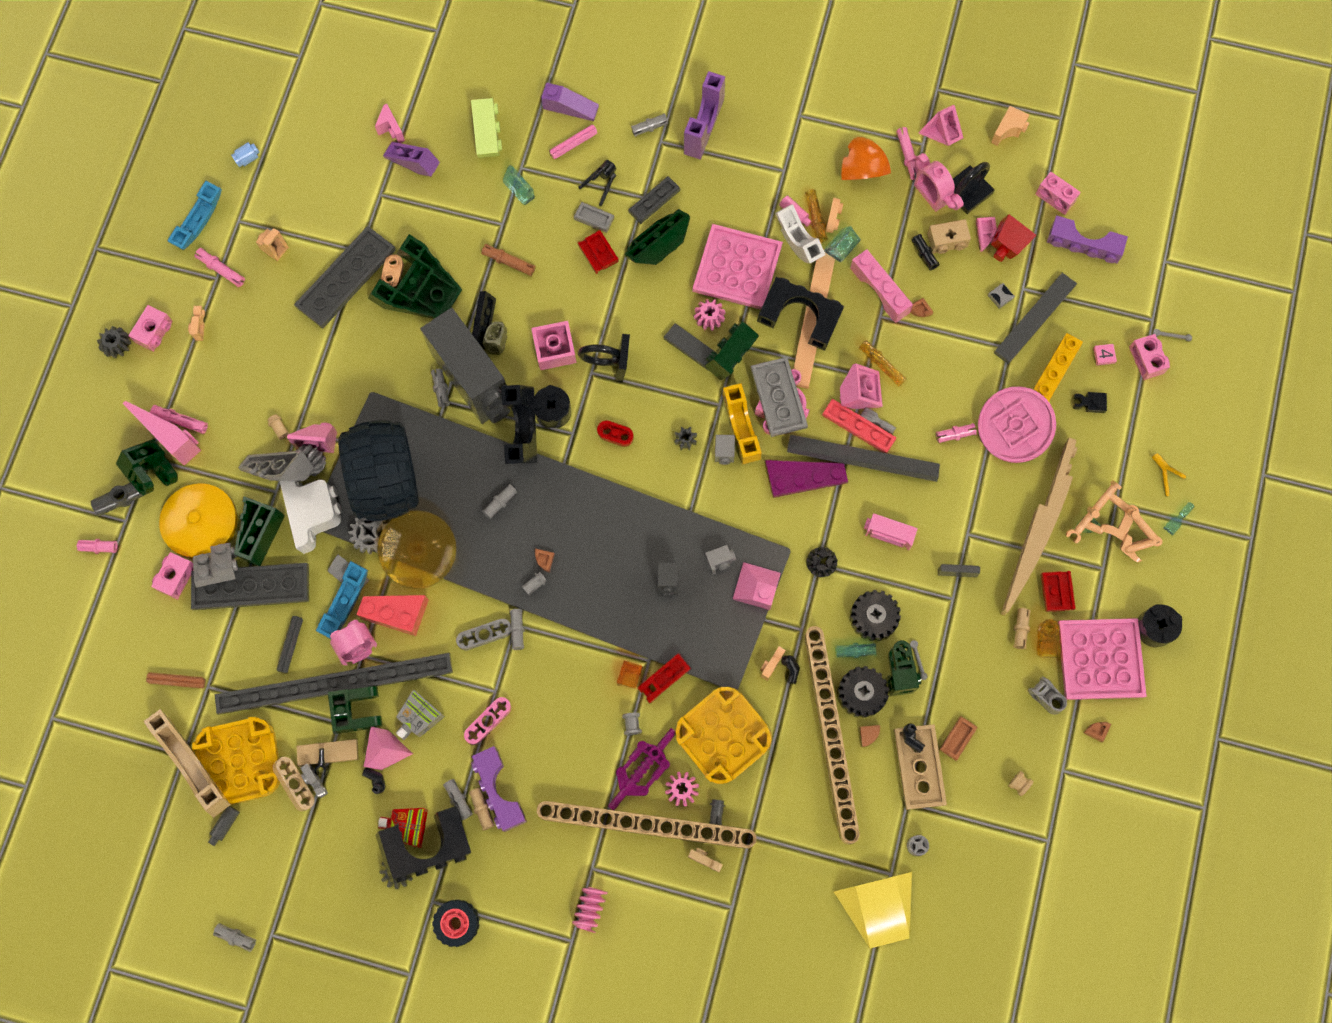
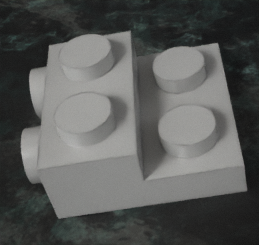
M230 543L218 544L210 547L211 553L193 556L194 583L196 588L236 579L235 571L238 570L236 559H234L237 558L234 555L235 546L231 547Z

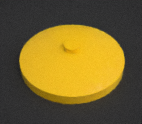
M204 483L191 484L176 491L164 504L159 519L160 533L164 542L174 552L183 557L193 559V556L211 553V546L229 543L232 540L237 528V510L231 498L218 487Z

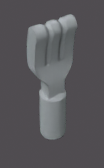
M867 407L860 415L891 434L896 429L893 425L881 420L876 412Z

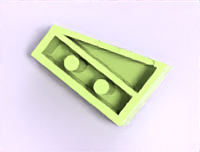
M493 98L471 100L478 158L500 156L502 141L498 139V132H501L500 123L497 121V114H499L498 104L494 103Z

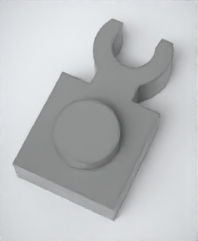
M310 764L302 766L301 770L303 773L301 777L307 785H312L318 797L322 798L327 795L328 792L322 785L319 776L315 774L313 766Z

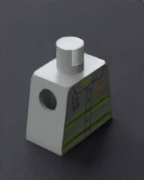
M413 690L396 717L403 723L396 731V734L403 740L411 732L421 737L445 716Z

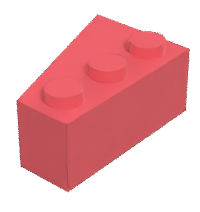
M425 595L363 596L356 615L362 620L416 636L429 599Z

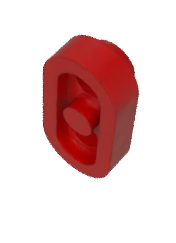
M608 420L602 421L597 427L598 436L604 441L627 447L634 440L633 431L629 427ZM608 429L610 433L604 434V430ZM625 435L628 438L627 440H622L621 437Z

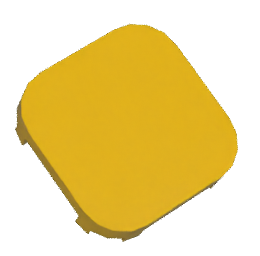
M719 687L680 718L676 727V740L702 771L706 779L717 784H725L738 777L768 751L772 743V732L767 723L741 692L732 687Z
M248 717V719L223 725L208 726L203 728L197 735L195 742H192V750L195 751V755L231 805L266 797L279 787L280 781L273 771V764L279 759L276 736L273 727L267 721L257 717Z

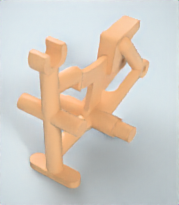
M1112 480L1110 482L1111 486L1093 507L1087 508L1088 513L1074 530L1069 529L1065 535L1069 537L1072 533H1075L1077 536L1074 542L1078 543L1081 540L1080 534L1085 528L1098 534L1103 532L1112 534L1122 540L1120 545L1122 552L1135 562H1141L1142 560L1135 552L1152 546H1161L1162 539L1155 534L1140 516L1139 509L1135 505H1128L1114 494L1122 486ZM1108 500L1124 511L1125 515L1119 528L1108 524H1101L1099 526L1091 523L1093 518L1100 516L1099 511ZM1133 521L1148 538L1132 543V537L1127 533Z

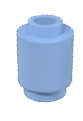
M247 142L234 150L235 153L231 156L239 167L243 165L245 167L259 158L257 154L260 152L254 143L250 145Z

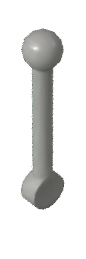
M1154 329L1152 335L1156 334V337L1161 335L1185 339L1186 341L1192 340L1190 334L1161 332L1159 329Z
M913 640L910 642V646L914 650L921 679L926 680L928 676L924 672L917 650L918 642Z

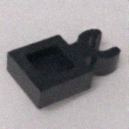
M1087 392L1086 397L1082 394H1075L1073 396V399L1080 401V404L1076 403L1073 405V409L1078 410L1086 407V412L1106 413L1107 393Z

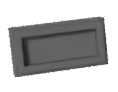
M942 564L938 568V576L977 578L980 574V567L973 565Z

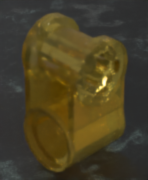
M1047 619L1038 626V657H1060L1059 624L1053 619ZM1046 626H1048V628L1052 629V631H1051L1050 633H1049L1048 630H1045V627H1046Z

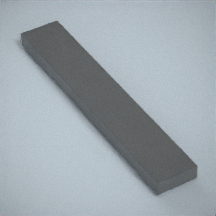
M1062 272L994 351V354L1009 364L1074 289L1077 283Z

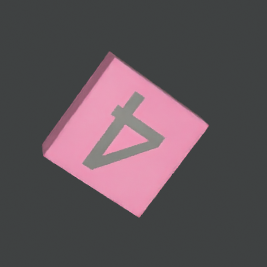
M1113 344L1094 346L1096 365L1115 364L1117 362Z

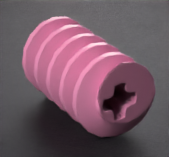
M592 887L582 888V892L586 896H580L579 899L584 904L577 905L581 912L574 915L579 918V921H572V924L577 928L596 933L591 928L598 927L594 919H600L601 916L596 911L603 910L599 903H603L606 900L601 895L608 894V892Z

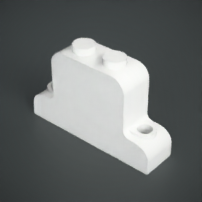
M317 480L304 486L301 481H280L295 547L303 554L308 553L316 547V535L318 533L334 528L341 522L340 514L342 509L336 500L338 496L337 490L324 480Z

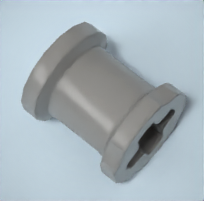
M640 713L622 715V718L625 719L626 727L624 735L642 733V730L639 729L638 720Z

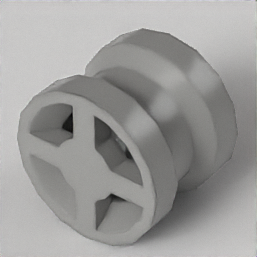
M916 835L908 840L907 850L911 855L922 856L928 852L929 842L924 836Z

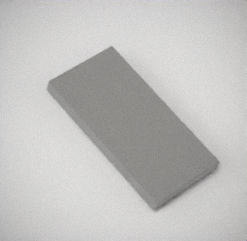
M784 357L752 365L751 372L770 437L808 428L788 358Z

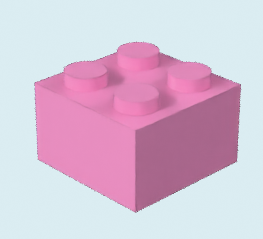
M568 321L531 328L540 370L577 363Z

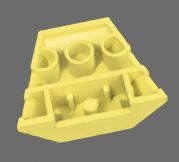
M912 872L834 891L835 896L853 921L869 949L910 938Z

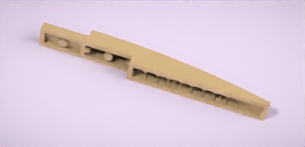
M1069 438L1065 442L1045 505L1039 504L1034 511L1001 615L1005 616L1016 601L1034 570L1057 522L1073 479L1068 474L1072 467V464H1069L1070 459L1074 458L1077 452V447H1075L1077 440Z

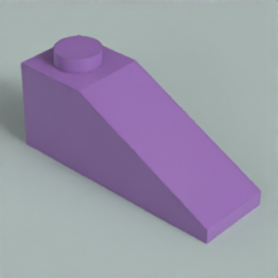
M546 83L541 97L543 109L590 121L595 120L599 104L563 86Z
M391 142L383 155L384 158L417 174L430 177L440 163L427 148Z

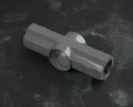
M131 483L124 486L118 485L113 487L109 493L91 500V506L99 517L118 507H127L133 500L144 495H140ZM124 493V497L118 500L119 496Z

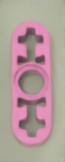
M504 697L497 698L465 730V740L471 745L479 744L510 713L511 703ZM506 702V710H500L497 713L500 717L497 719L490 711L493 709L496 712L499 709L498 703L504 704ZM485 716L493 717V724L489 727L484 726L482 723ZM479 723L480 727L486 731L483 733L480 730L477 733L478 739L470 740L471 735L469 733L471 731L476 732L479 729L476 725Z

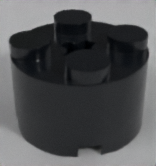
M548 385L535 394V418L541 426L549 429L561 428L570 420V399L563 389Z
M1157 604L1150 607L1138 617L1141 641L1155 648L1173 642L1181 634L1182 616L1175 609L1167 605Z

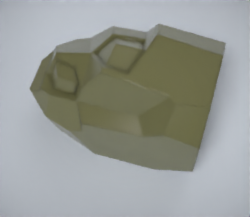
M493 322L486 330L483 346L485 351L490 354L500 355L505 349L507 328L503 322Z

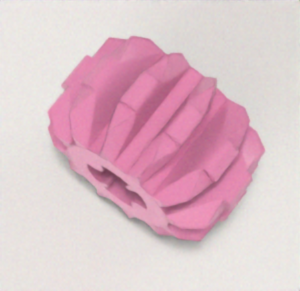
M706 299L705 304L700 301L699 307L695 308L696 314L694 319L698 320V326L703 325L704 330L710 327L713 331L714 325L719 328L721 326L720 322L725 320L723 316L725 315V310L722 309L721 303L716 304L715 299L712 303Z
M677 772V780L671 775L670 779L674 783L666 782L665 784L667 787L672 788L666 790L665 794L673 793L669 801L671 802L677 798L676 806H679L680 800H683L684 807L687 806L686 799L693 803L694 799L690 795L698 796L699 794L692 790L699 788V784L691 785L695 781V777H691L688 781L689 773L687 772L684 778H681V773ZM681 784H684L685 789L688 791L679 794V790L676 789L677 786L681 787Z

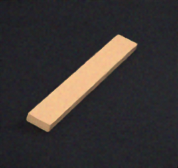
M823 249L826 255L816 260L810 291L820 293L827 298L837 252ZM806 306L793 368L801 373V381L796 386L807 389L809 388L817 347L808 344L816 326V316L808 306Z

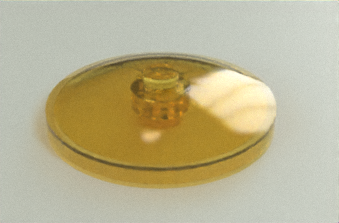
M410 511L402 516L393 518L385 526L378 541V558L383 571L395 583L412 589L426 588L440 582L452 569L456 558V541L452 530L440 517L425 511Z

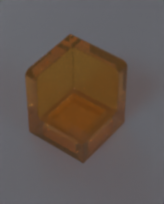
M624 660L617 680V686L623 685L635 689L639 677L642 675L643 666Z

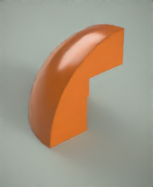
M856 137L848 145L849 155L843 158L842 180L867 179L891 173L886 154L875 142L864 137Z

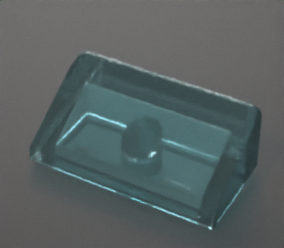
M509 165L504 175L503 183L523 205H526L535 198L533 188L513 166Z
M848 226L843 228L826 246L824 252L837 261L842 262L861 239L853 228Z

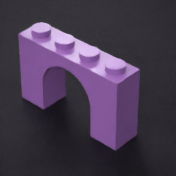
M708 71L702 86V101L697 119L690 117L684 131V155L701 160L724 102L725 76Z

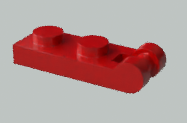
M678 653L637 689L645 694L646 700L651 704L692 668L681 654ZM652 684L656 688L654 692L649 688Z

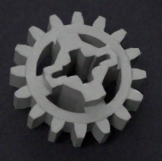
M355 518L357 523L350 524L353 531H348V534L353 537L349 540L351 543H355L354 548L356 550L360 548L361 553H364L366 550L369 555L372 554V550L379 553L380 547L386 548L385 542L390 543L387 536L392 535V533L388 530L391 526L389 523H386L387 520L369 521L366 518L360 520ZM365 529L373 532L375 538L367 534L368 532Z

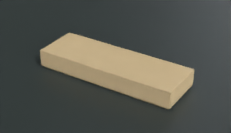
M357 739L297 746V766H304L305 764L317 765L320 748H324L325 764L359 760Z

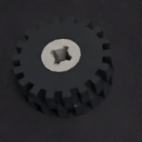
M872 590V592H865L855 600L850 611V620L852 621L851 626L856 629L855 633L857 635L860 634L862 635L861 638H868L869 641H882V639H887L894 633L901 620V615H899L901 610L900 607H897L898 602L892 600V595L889 594L887 596L885 591L882 590L881 592Z
M859 666L849 670L841 679L837 690L841 707L845 708L848 714H853L857 718L874 716L885 706L889 697V687L886 685V679H883V675L877 673L876 669H869L868 666L863 668Z

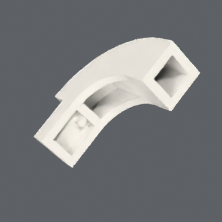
M789 205L775 213L782 227L781 232L784 238L803 262L812 263L826 255L819 239L811 237L803 227L793 205Z

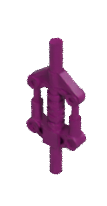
M670 728L657 746L648 744L645 741L638 742L637 748L628 757L630 759L623 767H619L616 770L620 791L608 805L611 810H615L626 795H648L649 787L655 780L659 779L665 770L669 769L670 763L662 751L676 735L675 730ZM644 752L648 757L644 758V762L642 761L641 765H638V769L634 770V774H631L629 779L626 769ZM653 762H657L659 767L651 775L652 778L645 786L636 785L637 782H640L639 779L644 777L643 774L647 773V769L649 770L650 766H653Z

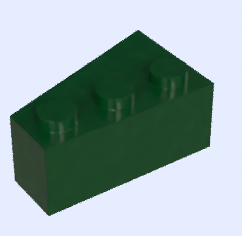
M743 321L739 324L734 323L728 330L730 333L728 337H723L717 344L719 348L716 352L712 351L706 358L708 362L704 366L720 380L733 373L735 365L741 362L743 355L749 351L759 337Z

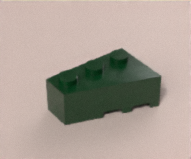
M244 496L243 513L240 515L241 526L240 531L237 533L234 555L243 561L261 566L285 515L272 506Z

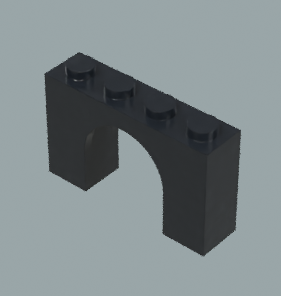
M776 277L758 315L757 322L774 329L782 310L786 306L793 303L804 304L811 308L816 316V326L808 344L825 351L844 306L837 300H829L820 293L808 291L802 285H795L785 278Z
M525 385L501 386L502 405L509 406L512 409L515 419L514 441L512 444H504L505 464L537 463L534 387Z
M456 806L439 811L434 815L440 834L441 845L438 853L431 858L419 859L412 856L404 846L398 825L376 833L375 836L390 882L396 881L399 884L409 880L408 876L416 874V877L427 874L428 869L435 867L436 870L447 867L448 862L455 861V864L467 860L466 856L471 854V850Z

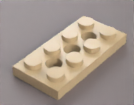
M935 724L916 726V739L925 744L920 753L913 751L911 747L905 744L903 728L894 729L905 809L946 806L947 802ZM921 761L925 764L926 769L923 773L916 771V762ZM923 781L928 784L929 789L926 793L918 790L919 782Z

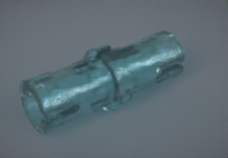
M853 643V645H836V658L876 656V644Z

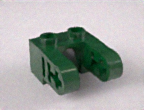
M155 439L122 450L116 462L118 468L140 495H146L154 491V484L145 472L151 469L165 486L178 481L176 471L164 457L165 452Z
M900 640L894 644L888 653L891 675L887 676L890 697L912 694L921 685L920 673L916 672L911 646L907 641Z
M377 686L328 692L334 735L383 726L381 716L352 719L350 702L379 697Z

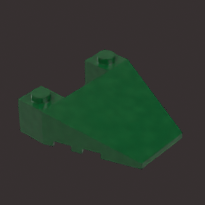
M409 234L399 248L397 255L412 264L396 289L379 279L368 299L383 309L435 319L453 306L462 289L440 265L438 259L428 250L429 248Z

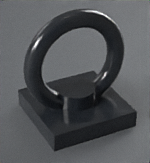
M982 162L974 168L970 165L953 178L955 185L954 194H958L963 200L964 205L961 209L966 214H969L995 191L984 179L990 170L988 162Z
M622 334L619 349L599 344L586 345L578 350V356L589 364L617 366L615 381L623 382L627 369L630 334ZM602 352L612 355V358H596L586 353Z

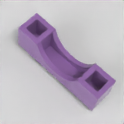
M1056 215L1047 243L1055 247L1067 248L1072 252L1087 254L1091 258L1097 257L1108 263L1118 264L1123 256L1128 236L1110 231L1101 239H1088L1077 231L1074 220Z
M493 746L473 755L474 761L471 762L475 773L479 772L481 780L478 782L482 791H486L489 798L486 801L489 809H494L497 817L494 818L497 828H502V831L506 832L526 823L527 820L518 802L505 801L497 793L496 778L504 767L497 748Z

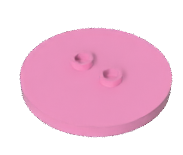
M1009 387L998 391L986 401L979 415L978 431L982 443L992 455L1006 462L1022 463L1037 458L1050 446L1056 431V417L1051 404L1039 392L1026 387Z

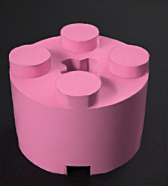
M358 620L351 621L347 627L334 631L330 635V644L343 665H348L346 662L350 661L355 664L364 660L372 653V647L374 646L375 649L377 647V643L364 623H359Z

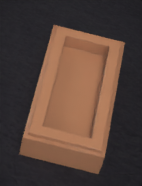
M960 716L939 750L957 761L978 727Z

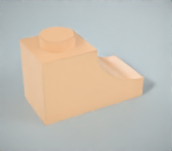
M1010 106L991 143L998 146L1007 137L1015 136L1018 138L1021 132L1025 133L1029 126V122H1027L1029 114Z
M267 228L258 236L256 241L260 250L276 261L289 248L280 232L275 228L272 230Z

